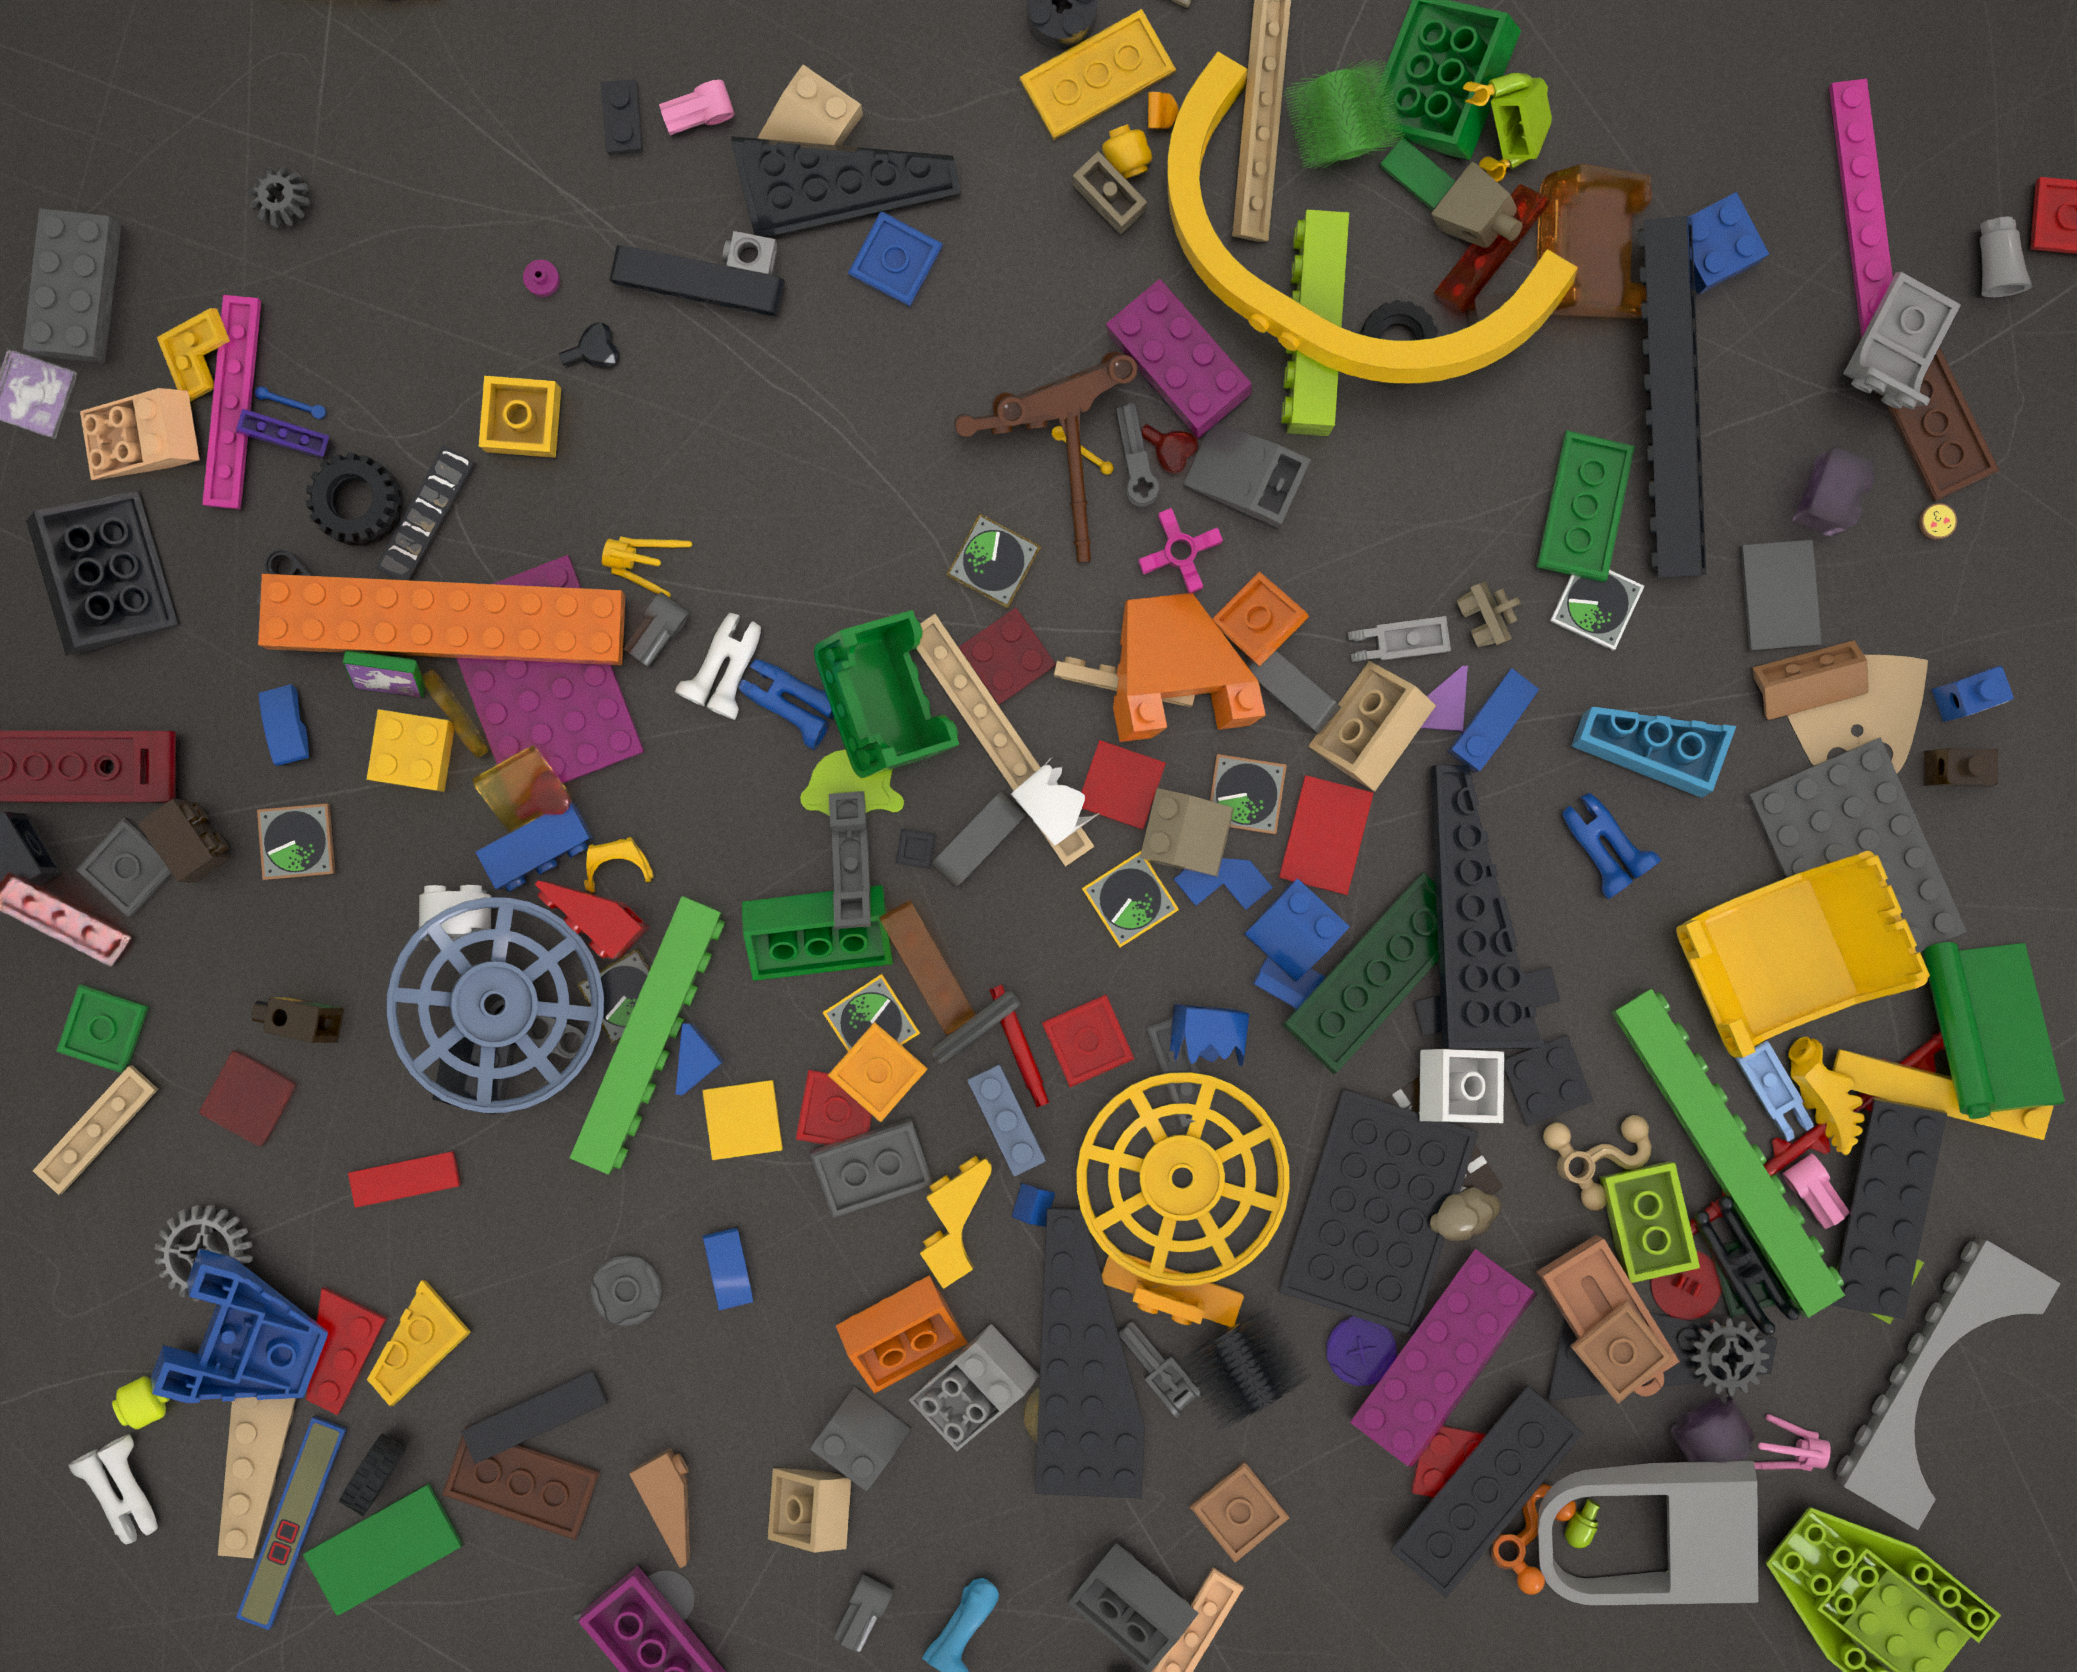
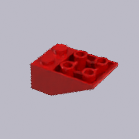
M538 880L535 883L541 890L537 896L551 909H561L567 915L563 919L564 922L577 934L580 932L587 934L592 939L589 946L603 959L606 957L611 959L622 958L650 928L623 902L550 881Z

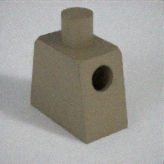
M1474 162L1469 164L1431 213L1440 231L1484 248L1489 247L1498 235L1513 241L1522 229V222L1513 217L1517 207L1512 196Z

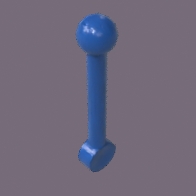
M260 386L255 390V396L259 400L267 398L312 413L313 417L319 420L326 416V409L321 405L313 407L268 392V389L264 386Z

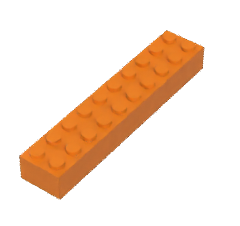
M262 574L258 645L265 649L340 653L350 650L384 655L622 665L626 595L622 590Z

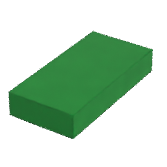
M1401 138L1379 165L1380 168L1432 211L1456 182L1405 138Z

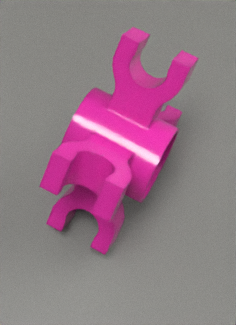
M1172 508L1158 513V519L1168 541L1164 550L1139 559L1138 563L1143 575L1169 564L1171 567L1180 570L1189 594L1201 590L1203 584L1193 561L1198 552L1222 543L1223 539L1218 527L1192 538L1187 534L1181 533ZM1178 542L1185 543L1190 549V556L1185 560L1175 559L1170 551L1173 544Z

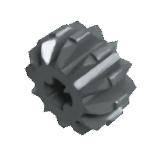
M281 166L277 174L271 167H267V178L265 179L255 175L254 179L259 184V188H249V194L256 197L250 202V207L253 210H259L257 217L264 222L270 219V224L273 227H278L282 219L286 225L292 226V215L294 214L299 218H304L305 214L299 207L310 205V200L303 196L309 191V187L306 183H300L301 175L295 171L289 174V170L285 166ZM278 191L285 196L281 202L274 197Z

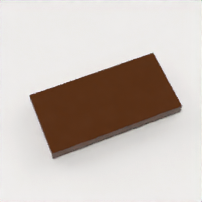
M1939 346L1925 373L1920 388V393L1930 398L1928 405L1915 406L1914 409L1902 406L1899 410L1886 404L1933 502L2000 471Z
M462 1435L442 1495L576 1541L600 1471L522 1444H518L475 1464Z

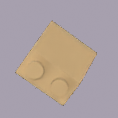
M773 1468L768 1540L814 1553L846 1549L851 1480L846 1476L828 1471Z

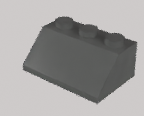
M1117 1543L1068 1602L1072 1608L1147 1672H1151L1199 1614L1185 1599L1179 1597L1158 1576L1152 1574L1130 1552L1124 1550Z

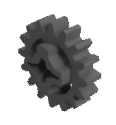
M1728 1316L1723 1318L1722 1325H1719L1713 1319L1710 1320L1711 1330L1706 1331L1703 1328H1699L1698 1331L1702 1339L1700 1341L1691 1340V1344L1697 1348V1353L1689 1354V1359L1698 1362V1365L1691 1369L1695 1375L1704 1374L1700 1383L1705 1387L1713 1382L1712 1391L1716 1394H1720L1723 1387H1725V1391L1729 1396H1734L1736 1387L1742 1392L1748 1393L1747 1383L1751 1381L1759 1385L1760 1381L1755 1375L1757 1372L1766 1373L1768 1370L1761 1365V1360L1769 1358L1768 1353L1760 1351V1348L1766 1344L1765 1339H1754L1758 1330L1753 1326L1745 1330L1746 1322L1742 1319H1738L1735 1325H1733L1731 1318ZM1736 1334L1743 1336L1750 1348L1738 1345ZM1718 1337V1341L1713 1347L1708 1348L1711 1342ZM1730 1349L1736 1355L1729 1359L1728 1364L1722 1360V1355H1728ZM1707 1364L1718 1366L1722 1379L1714 1376ZM1746 1365H1749L1747 1370L1742 1375H1740V1371Z

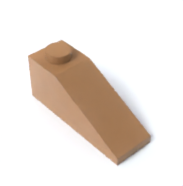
M669 1448L634 1467L629 1475L679 1568L687 1565L690 1559L688 1479L685 1475L689 1471L683 1457L679 1453L674 1455L672 1449Z

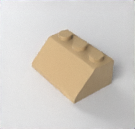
M1368 661L1339 702L1340 710L1318 735L1316 734L1308 747L1352 779L1375 792L1436 705L1413 684Z

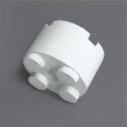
M462 885L460 886V891H446V886H425L424 894L419 896V928L426 921L449 907L464 901L491 897V895L486 894V891L482 890V886ZM491 908L465 912L448 919L440 926L452 941L475 931L491 929ZM429 934L423 939L424 941H429Z

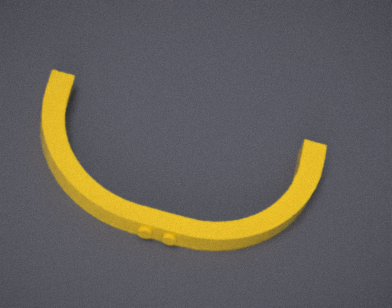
M1217 52L1188 92L1179 110L1171 134L1168 153V200L1176 236L1184 254L1208 288L1227 306L1246 318L1254 329L1262 333L1267 331L1277 337L1279 342L1288 350H1298L1324 366L1347 375L1388 383H1425L1462 376L1492 364L1527 341L1545 323L1574 283L1578 267L1547 249L1524 283L1506 303L1485 319L1463 330L1432 339L1393 341L1372 338L1341 328L1266 284L1245 269L1224 247L1213 230L1206 214L1199 181L1202 160L1213 132L1246 87L1247 68Z

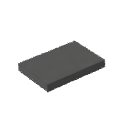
M1813 539L1740 546L1749 651L1822 645Z
M912 1118L810 1151L833 1218L927 1188L933 1184Z

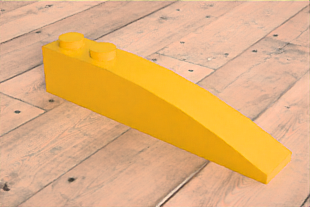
M1838 1049L1832 1070L1833 1072L1846 1075L1853 1080L1854 1087L1851 1090L1891 1101L1944 1110L1947 1112V1116L2041 1140L2045 1138L2054 1107L2051 1105L1991 1112L1987 1117L1970 1119L1968 1115L1960 1113L1952 1077L1842 1049Z

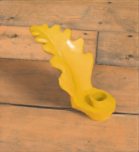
M1801 1037L1793 1043L1788 1053L1791 1059V1078L1800 1087L1801 1098L1804 1101L1802 1105L1806 1109L1816 1108V1123H1827L1826 1136L1828 1138L1833 1136L1831 1144L1834 1147L1837 1146V1152L1841 1151V1153L1847 1155L1851 1152L1852 1146L1858 1143V1139L1854 1137L1860 1135L1863 1131L1856 1124L1865 1120L1864 1115L1853 1112L1854 1109L1862 1105V1099L1848 1094L1854 1087V1082L1850 1077L1828 1070L1823 1065L1822 1044L1816 1039Z

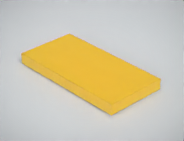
M1140 9L1019 78L1053 140H1056L1176 73V68L1143 10Z

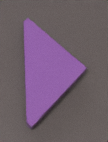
M1461 666L1427 696L1436 707L1420 729L1463 731L1468 666Z

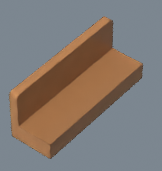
M1855 640L1753 667V679L1763 694L1764 714L1768 720L1864 695L1869 691L1867 659Z

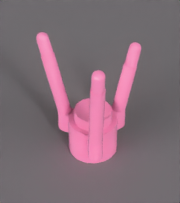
M1771 1414L1765 1416L1767 1421L1803 1437L1804 1440L1799 1439L1795 1447L1759 1443L1758 1448L1760 1450L1795 1455V1459L1798 1461L1754 1462L1755 1469H1802L1812 1471L1813 1467L1820 1469L1827 1467L1831 1453L1829 1441L1820 1440L1818 1432L1805 1430Z

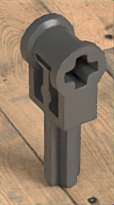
M1134 403L1122 404L1117 406L1115 411L1129 478L1127 497L1134 506L1147 507L1156 500L1159 483L1151 474L1136 405ZM1138 482H1144L1145 487L1152 488L1148 491L1146 498H1142L1139 492L1134 493L1133 490L1137 489Z
M1129 1322L1118 1332L1120 1339L1149 1372L1144 1377V1380L1176 1418L1181 1416V1410L1195 1398L1201 1399L1203 1397L1200 1395L1201 1389L1193 1382L1192 1378L1175 1358L1170 1355L1165 1359L1135 1322ZM1187 1389L1186 1392H1184L1179 1398H1177V1399L1175 1400V1398H1176L1179 1394H1181L1184 1390Z

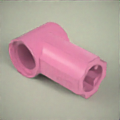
M712 80L697 86L693 93L659 104L670 135L704 123L706 125H716L731 119L735 115L723 80Z
M1811 1153L1782 1173L1790 1189L1799 1199H1803L1823 1229L1838 1224L1850 1213L1830 1184V1176L1825 1167L1814 1154Z

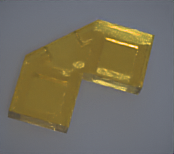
M433 669L424 674L423 681L431 697L450 718L459 738L475 757L480 758L487 753L488 749L479 731L451 690Z

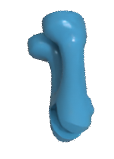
M977 1578L972 1580L963 1589L960 1605L940 1636L930 1644L922 1656V1659L941 1672H969L962 1661V1653L972 1635L991 1614L998 1602L999 1593L992 1582L984 1578Z

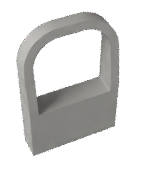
M1754 1461L1648 1463L1589 1469L1564 1477L1549 1489L1542 1499L1538 1511L1539 1561L1541 1572L1547 1584L1565 1599L1584 1605L1758 1603V1499ZM1666 1495L1668 1570L1666 1572L1580 1578L1568 1574L1556 1563L1553 1556L1552 1525L1557 1513L1569 1502L1589 1496Z

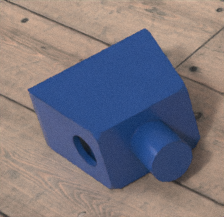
M1995 666L1931 689L1943 722L1966 717L2014 699L2002 666ZM1953 693L1958 698L1959 708L1955 705L1953 701Z

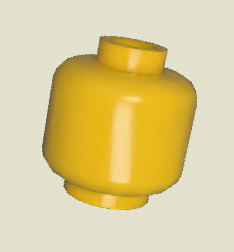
M1128 124L1109 131L1111 138L1102 144L1103 154L1109 163L1125 179L1148 171L1147 165L1151 163L1153 155L1145 133L1140 129L1130 130Z

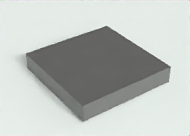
M123 818L76 869L127 917H132L171 874L145 834L128 818Z

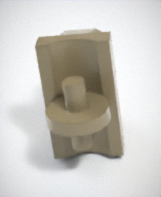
M1483 582L1470 587L1471 592L1457 600L1464 617L1479 611L1482 612L1486 624L1471 630L1478 647L1493 643L1499 645L1512 639L1501 613L1503 612L1508 625L1518 621L1512 609L1521 604L1518 597L1509 601L1504 589L1494 592L1499 604L1497 606L1487 582Z

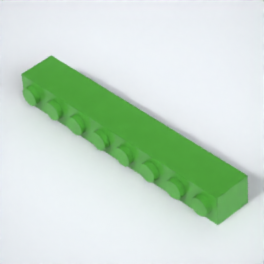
M681 896L570 1159L608 1175L613 1172L614 1167L621 1169L628 1153V1149L623 1148L628 1135L635 1136L642 1117L637 1115L642 1102L649 1103L656 1088V1084L651 1083L656 1069L663 1071L670 1052L665 1050L669 1038H677L684 1019L679 1017L684 1004L691 1005L698 987L693 985L698 972L704 974L712 956V954L707 952V949L712 939L719 940L726 924L725 921L721 920L722 911L689 897Z

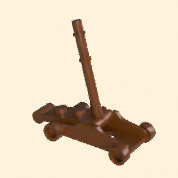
M1118 351L1105 353L1098 365L1015 396L1010 392L999 393L992 402L994 414L972 417L969 414L962 413L954 420L955 430L961 436L969 437L976 430L991 428L992 434H1000L1013 431L1012 426L1026 423L1027 429L1048 426L1047 420L1059 419L1066 436L1072 501L1070 506H1072L1075 534L1073 542L1076 545L1077 562L1091 561V539H1089L1086 511L1088 502L1085 500L1080 445V412L1089 410L1093 400L1102 392L1118 383H1129L1135 378L1137 374L1136 362L1130 356Z

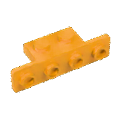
M1122 1252L1137 1263L1150 1267V1261ZM1109 1255L1101 1274L1105 1285L1133 1294L1132 1301L1138 1303L1137 1307L1152 1314H1157L1158 1310L1171 1314V1319L1175 1322L1188 1326L1192 1322L1201 1324L1202 1318L1232 1327L1235 1325L1244 1299L1243 1293L1212 1282L1196 1286H1171L1155 1283L1134 1275L1117 1264ZM1164 1267L1163 1271L1173 1274H1185L1168 1267Z

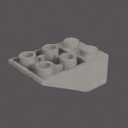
M990 1324L925 1383L909 1401L943 1438L958 1451L1023 1397L1039 1377V1374L1000 1332Z

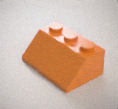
M930 1275L836 1325L848 1357L874 1394L968 1344L942 1293Z

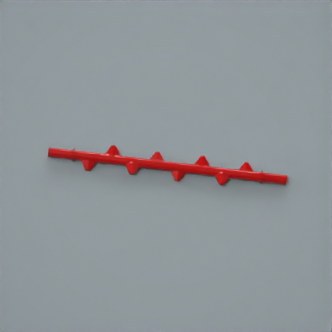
M1941 1032L1937 1035L1933 1034L1932 1039L1899 1064L1935 1073L1934 1055L1941 1049L1945 1050ZM1860 1092L1856 1096L1860 1097L1863 1103L1854 1109L1853 1112L1857 1113L1863 1108L1871 1111L1873 1097H1879ZM1827 1123L1816 1125L1794 1143L1787 1142L1778 1137L1773 1139L1774 1158L1763 1165L1770 1176L1776 1175V1173L1810 1148L1825 1155L1831 1151L1829 1138L1825 1134ZM1718 1200L1715 1202L1711 1201L1709 1203L1710 1206L1703 1210L1709 1214L1710 1223L1718 1217H1723L1718 1207ZM1693 1218L1689 1221L1692 1236L1699 1232Z

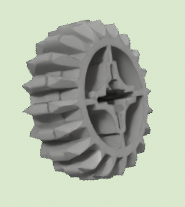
M200 1205L193 1206L191 1214L186 1209L179 1211V1220L171 1218L167 1221L171 1231L164 1229L159 1232V1236L166 1243L155 1245V1250L164 1252V1256L155 1259V1263L157 1265L165 1263L166 1269L161 1271L159 1276L164 1278L170 1275L173 1278L168 1283L169 1289H174L180 1284L179 1296L181 1297L189 1294L187 1284L189 1274L181 1265L179 1257L189 1261L192 1269L198 1251L192 1250L206 1246L205 1250L233 1257L240 1263H249L253 1259L251 1255L243 1254V1250L251 1248L253 1244L251 1241L242 1243L241 1237L248 1233L247 1228L237 1231L235 1226L239 1224L240 1219L234 1217L227 1222L228 1210L222 1209L216 1215L214 1205L206 1206L204 1213ZM202 1225L201 1232L197 1233L193 1244H179L182 1236L191 1226ZM213 1228L224 1236L229 1249L218 1244L216 1231Z

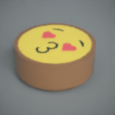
M1942 503L1933 504L1925 508L1919 517L1921 532L1933 540L1948 537L1957 526L1955 511L1950 506Z

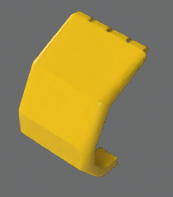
M1865 851L1802 871L1711 908L1677 927L1676 932L1679 942L1723 1044L1731 1056L1743 1058L1756 1052L1754 1047L1759 1043L1789 1029L1858 1003L1916 989L1926 984L1927 977L1930 974L1921 953L1916 952L1915 947L1917 944L1906 919H1902L1900 915L1902 909L1892 886L1886 883L1888 877L1878 855H1874L1871 851Z

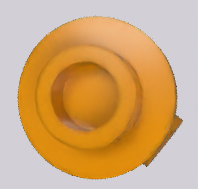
M1148 92V129H1169L1176 121L1179 113L1177 102L1170 93Z

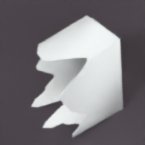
M1045 764L1012 792L1011 795L1055 846L1098 814L1089 817H1079L1085 801V795L1068 786L1058 785L1057 780L1062 774V767L1052 769L1050 765Z

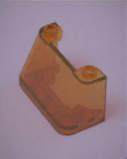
M1582 163L1550 173L1545 177L1539 196L1537 263L1548 249L1578 267L1573 285L1552 315L1618 318L1642 317V301L1647 300L1645 287L1640 283H1630L1633 215L1644 211L1651 202V175Z

